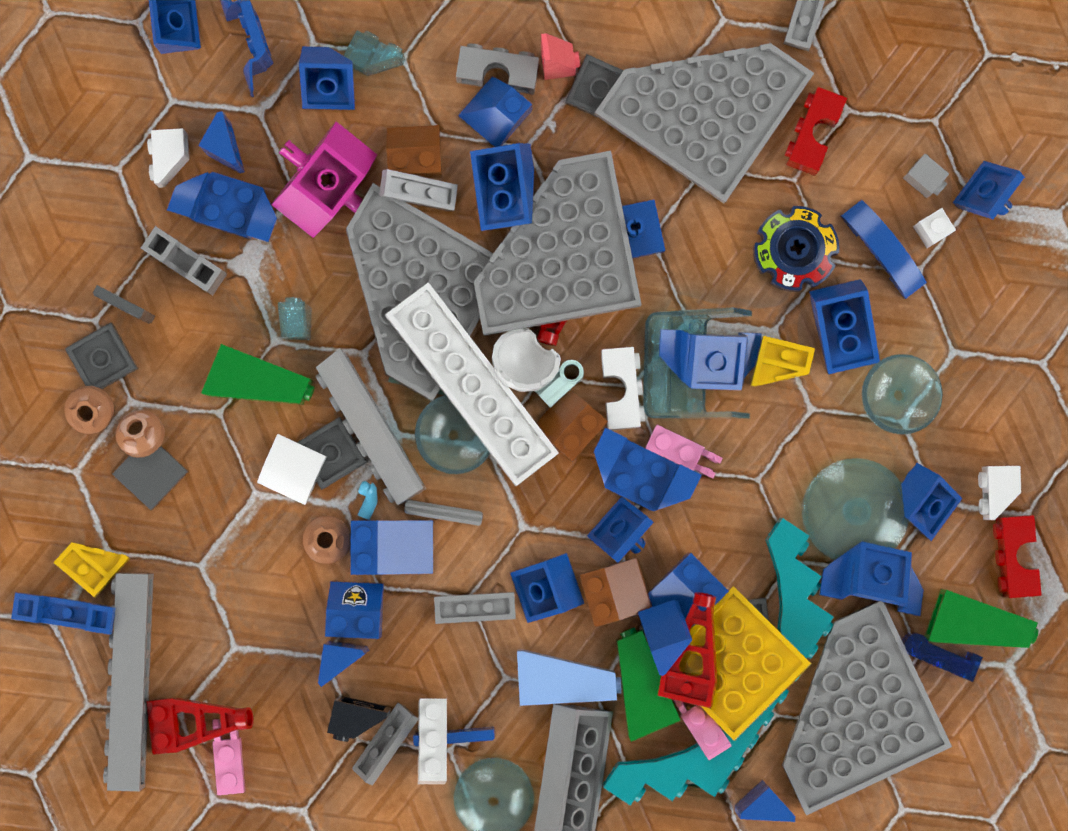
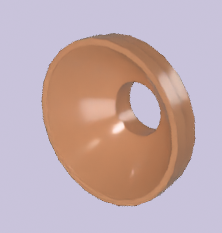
M83 386L74 390L66 400L64 407L68 423L75 430L84 434H93L104 430L110 424L114 415L112 399L104 390L95 386ZM81 406L90 407L93 411L92 419L83 420L78 414L79 408Z
M137 410L127 414L119 422L116 429V440L121 450L125 454L136 458L146 457L154 453L161 446L165 436V429L161 420L155 414L146 410ZM133 423H142L143 427L140 433L136 435L129 434V427Z
M318 517L312 520L304 531V549L309 557L316 562L322 564L338 562L346 556L350 549V530L337 517ZM322 532H328L333 537V543L328 548H322L318 544V536Z

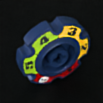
M793 206L790 209L789 215L778 210L762 223L757 231V234L762 238V242H756L753 245V256L760 274L770 273L772 275L770 284L781 290L799 292L802 290L803 283H807L811 288H814L826 280L832 273L836 265L831 262V256H836L839 253V240L832 224L823 225L820 222L821 213L808 207ZM794 243L796 247L802 248L798 255L796 251L791 252L790 250Z

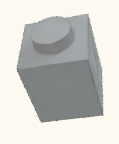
M924 154L903 179L924 197L928 198L933 193L937 196L945 188L947 183L944 180L949 173L928 155Z

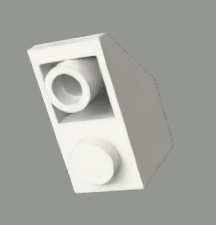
M183 128L151 130V138L148 139L147 144L148 152L150 155L152 154L153 165H149L150 180H154V184L159 188L165 187L189 161L188 134Z
M1020 466L982 467V472H979L978 484L982 488L983 499L979 500V512L983 515V520H995L1021 493Z

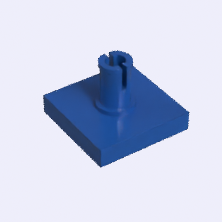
M983 161L953 203L958 209L994 220L997 214L1005 215L1009 212L1004 205L1009 209L1012 208V203L1008 199L1025 177L1018 170Z
M655 199L622 206L632 259L665 252Z
M621 497L587 537L619 563L629 550L634 554L641 551L635 543L639 544L642 548L645 547V540L641 536L654 522L629 501Z

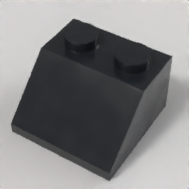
M340 695L334 700L327 733L333 734V739L348 742L349 738L354 739L386 719L391 713L392 707Z

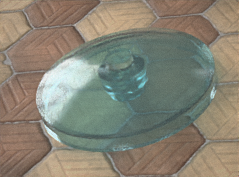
M852 458L832 463L822 469L812 479L804 494L802 503L804 528L814 546L830 559L836 560L860 542L895 549L906 533L909 520L904 514L901 482L889 469L874 461Z

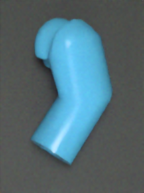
M363 481L358 492L366 497L358 516L370 520L378 503L377 487L374 483L370 484L367 481Z

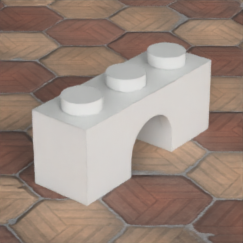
M634 347L601 350L603 378H617L625 386V395L620 401L605 404L608 421L607 428L610 430L640 428V422H645L644 406H639L638 395H643L642 380H637L636 369H640L639 353H634Z
M419 699L418 784H445L447 781V699Z

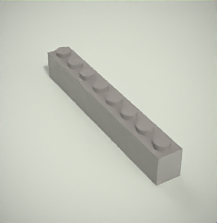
M116 573V578H113L111 583V592L115 594V605L111 607H115L116 610L114 631L109 636V647L113 648L112 659H109L108 674L112 675L111 686L107 688V702L111 703L110 713L106 715V729H109V740H106L104 747L105 756H108V767L104 768L103 781L107 783V791L139 792L145 788L148 725L147 701H149L154 574Z

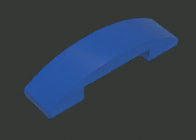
M863 200L840 216L854 235L861 238L890 275V281L904 299L927 283L903 245Z
M16 592L11 619L78 628L111 635L116 608L85 601Z

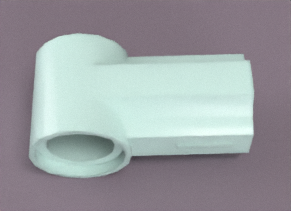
M576 360L565 361L553 380L547 386L535 392L551 408L583 379L584 370L582 365ZM569 365H575L579 368V375L576 379L570 380L565 377L564 372Z

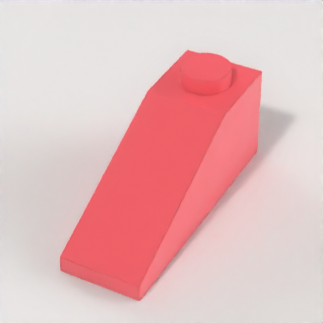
M547 33L541 34V60L544 80L575 76L576 68L580 67L579 52H573L572 43Z

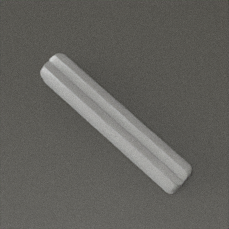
M407 500L404 512L410 515L477 526L482 524L483 513L480 511Z

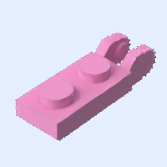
M659 425L655 426L645 447L678 465L681 464L710 478H714L716 473L707 467L697 464L700 456L702 455L710 461L719 464L723 459L705 450V447Z
M673 699L682 714L680 716L708 760H711L732 746L720 726L701 706L696 705L687 711L682 701Z
M220 719L213 720V730L221 728ZM238 730L230 732L231 739L222 740V736L214 738L213 741L217 795L245 792L242 744Z

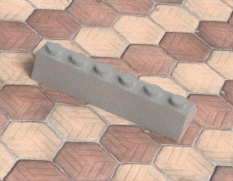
M340 348L316 367L319 372L316 378L323 389L328 387L332 397L329 400L336 412L341 410L346 417L342 422L349 434L355 433L360 442L356 446L362 456H369L373 465L370 466V469L377 480L382 478L387 488L383 489L390 503L395 501L397 505H401L427 488L349 357Z
M553 704L534 831H595L613 715L612 711L575 705Z

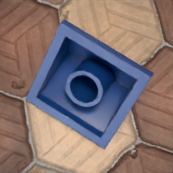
M149 0L153 43L161 54L198 50L201 48L195 0Z
M223 111L217 112L198 146L207 156L240 174L244 173L245 170L232 124Z
M671 600L638 612L657 670L661 676L668 672L692 641L679 601Z
M328 641L323 644L318 684L321 687L370 651L369 648L364 645Z
M763 780L735 804L734 811L740 819L795 822V815Z

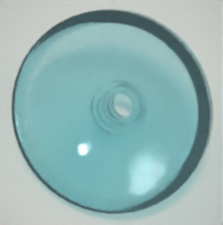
M906 354L892 355L877 362L867 373L861 393L863 407L870 420L882 430L900 435L915 433L927 427L937 416L943 397L942 385L934 369L924 360ZM896 391H900L903 395L900 401L894 397Z
M446 395L430 402L420 413L415 426V442L422 458L434 469L447 474L467 473L479 467L490 455V452ZM451 430L457 432L458 438L456 440L449 438L448 434Z
M486 758L470 765L461 774L454 791L456 814L464 827L469 831H519L528 821L534 804L532 784L526 773L515 763L502 758ZM496 797L499 801L498 804L495 806L490 805L488 802L489 798Z

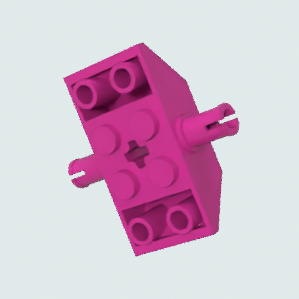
M336 121L311 154L304 153L288 140L284 146L292 153L284 147L278 153L297 167V172L271 205L314 238L342 206L345 205L356 213L363 199L355 193V189L366 176L377 154ZM329 173L331 175L329 177L331 184L322 185L321 176Z

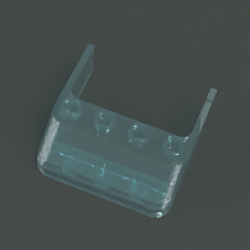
M732 307L654 312L648 316L645 322L643 390L644 412L648 417L688 420L750 419V413L733 411L707 412L705 409V389H691L683 383L659 356L660 329L684 330L690 334H707V323L710 319L752 316L751 310Z

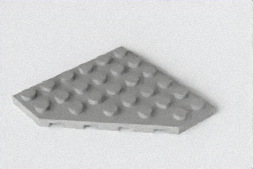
M771 43L748 49L741 48L724 51L714 55L696 56L675 62L668 61L651 64L641 68L624 69L594 115L724 204L814 73Z
M611 151L559 160L546 181L542 183L533 196L532 224L512 226L510 232L493 253L483 271L479 273L474 281V287L484 336L641 307L642 304Z
M373 183L347 226L346 232L385 375L426 399L433 401L440 387L386 318L385 314L429 282L470 336L480 319L474 281L479 273L483 271L493 253L406 202L379 197L380 187Z
M876 601L832 622L833 627L827 636L782 763L806 815L952 747L884 602Z

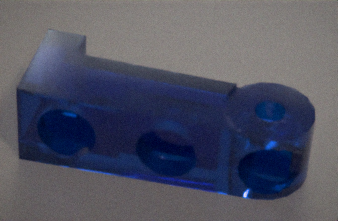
M914 632L908 633L902 639L908 655L971 682L974 681L983 657L972 652H967L965 658L928 643L925 636Z

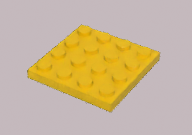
M733 586L714 606L717 684L712 707H701L735 741L811 663ZM695 624L690 630L691 644L704 646L706 629L702 625ZM694 651L685 652L679 664L680 670L700 676L703 673V658L701 654Z

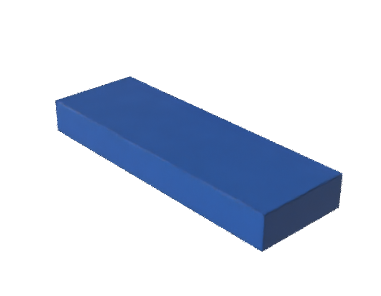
M495 727L447 730V744L492 741L495 739ZM414 733L413 735L415 746H419V733Z

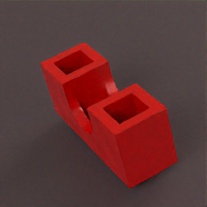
M817 87L814 94L808 93L803 106L807 108L805 117H799L794 132L798 133L795 142H789L784 156L788 157L786 165L816 176L828 146L820 144L815 140L813 127L825 124L834 128L842 114L847 101L846 97L821 87Z
M1034 515L996 518V523L993 524V535L995 539H998V550L995 551V560L997 566H1000L1001 577H998L999 592L1005 598L1042 596L1039 569H1025L1017 561V551L1020 546L1025 543L1037 542Z

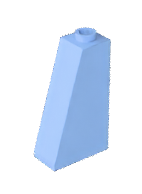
M517 650L520 706L617 700V693H622L621 677H616L613 670L528 650Z

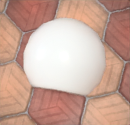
M529 328L512 330L501 335L494 344L492 364L498 378L506 386L519 392L538 391L547 386L559 371L561 361L560 355L553 349L546 350L538 343L536 334Z

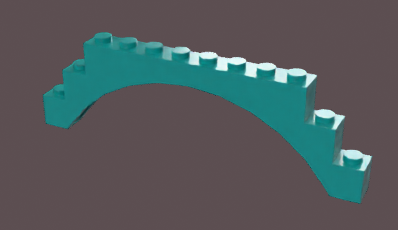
M779 518L765 539L777 579L779 598L777 630L805 658L811 659L818 650L819 646L816 643L820 637H826L832 629L833 623L831 621L834 617L807 599L809 595L813 597L821 586L819 580L822 577L795 559L797 555L801 557L810 544L807 542L809 535L784 518ZM786 689L735 741L721 728L732 746L711 760L707 759L699 744L695 743L684 750L654 759L617 761L603 782V788L630 806L633 801L639 802L644 795L646 788L643 786L645 783L672 802L676 796L680 798L687 789L688 784L685 783L687 779L713 797L718 792L722 794L730 782L727 779L732 770L737 771L745 759L742 755L747 748L751 749L759 739L757 732L762 725L767 726L774 716L773 708L777 702L781 704L785 700L789 690Z

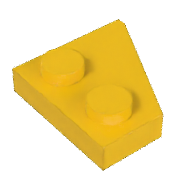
M762 336L750 386L755 387L808 375L815 348Z
M71 542L53 563L96 598L130 558L123 554H116Z

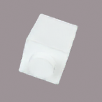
M943 208L913 226L926 248L956 231Z

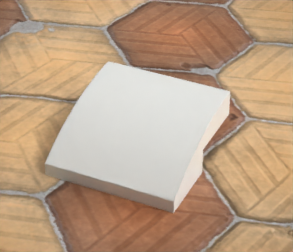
M277 434L257 483L306 505L327 456Z

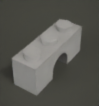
M467 44V47H460L456 72L457 83L483 87L486 73L491 69L499 68L509 75L508 85L517 92L535 94L539 68V58L535 57V54L524 51L519 52V54L509 53V50L498 47L493 48V51L486 50L478 44Z
M156 226L141 246L142 250L212 296L227 275L222 269L196 254Z

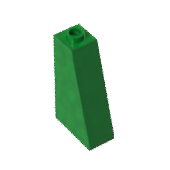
M221 344L201 393L217 398L304 405L305 400L310 401L315 386H312L313 380Z
M940 589L923 639L936 643L1030 648L1031 643H1035L1039 630L1036 628L1038 622L955 592Z
M635 627L621 632V638L616 639L627 733L631 742L681 721L672 699L658 696L661 675H659L643 631L641 629L636 631Z

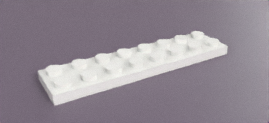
M429 282L385 314L386 318L515 486L519 485L559 454L510 388L498 378L494 367Z

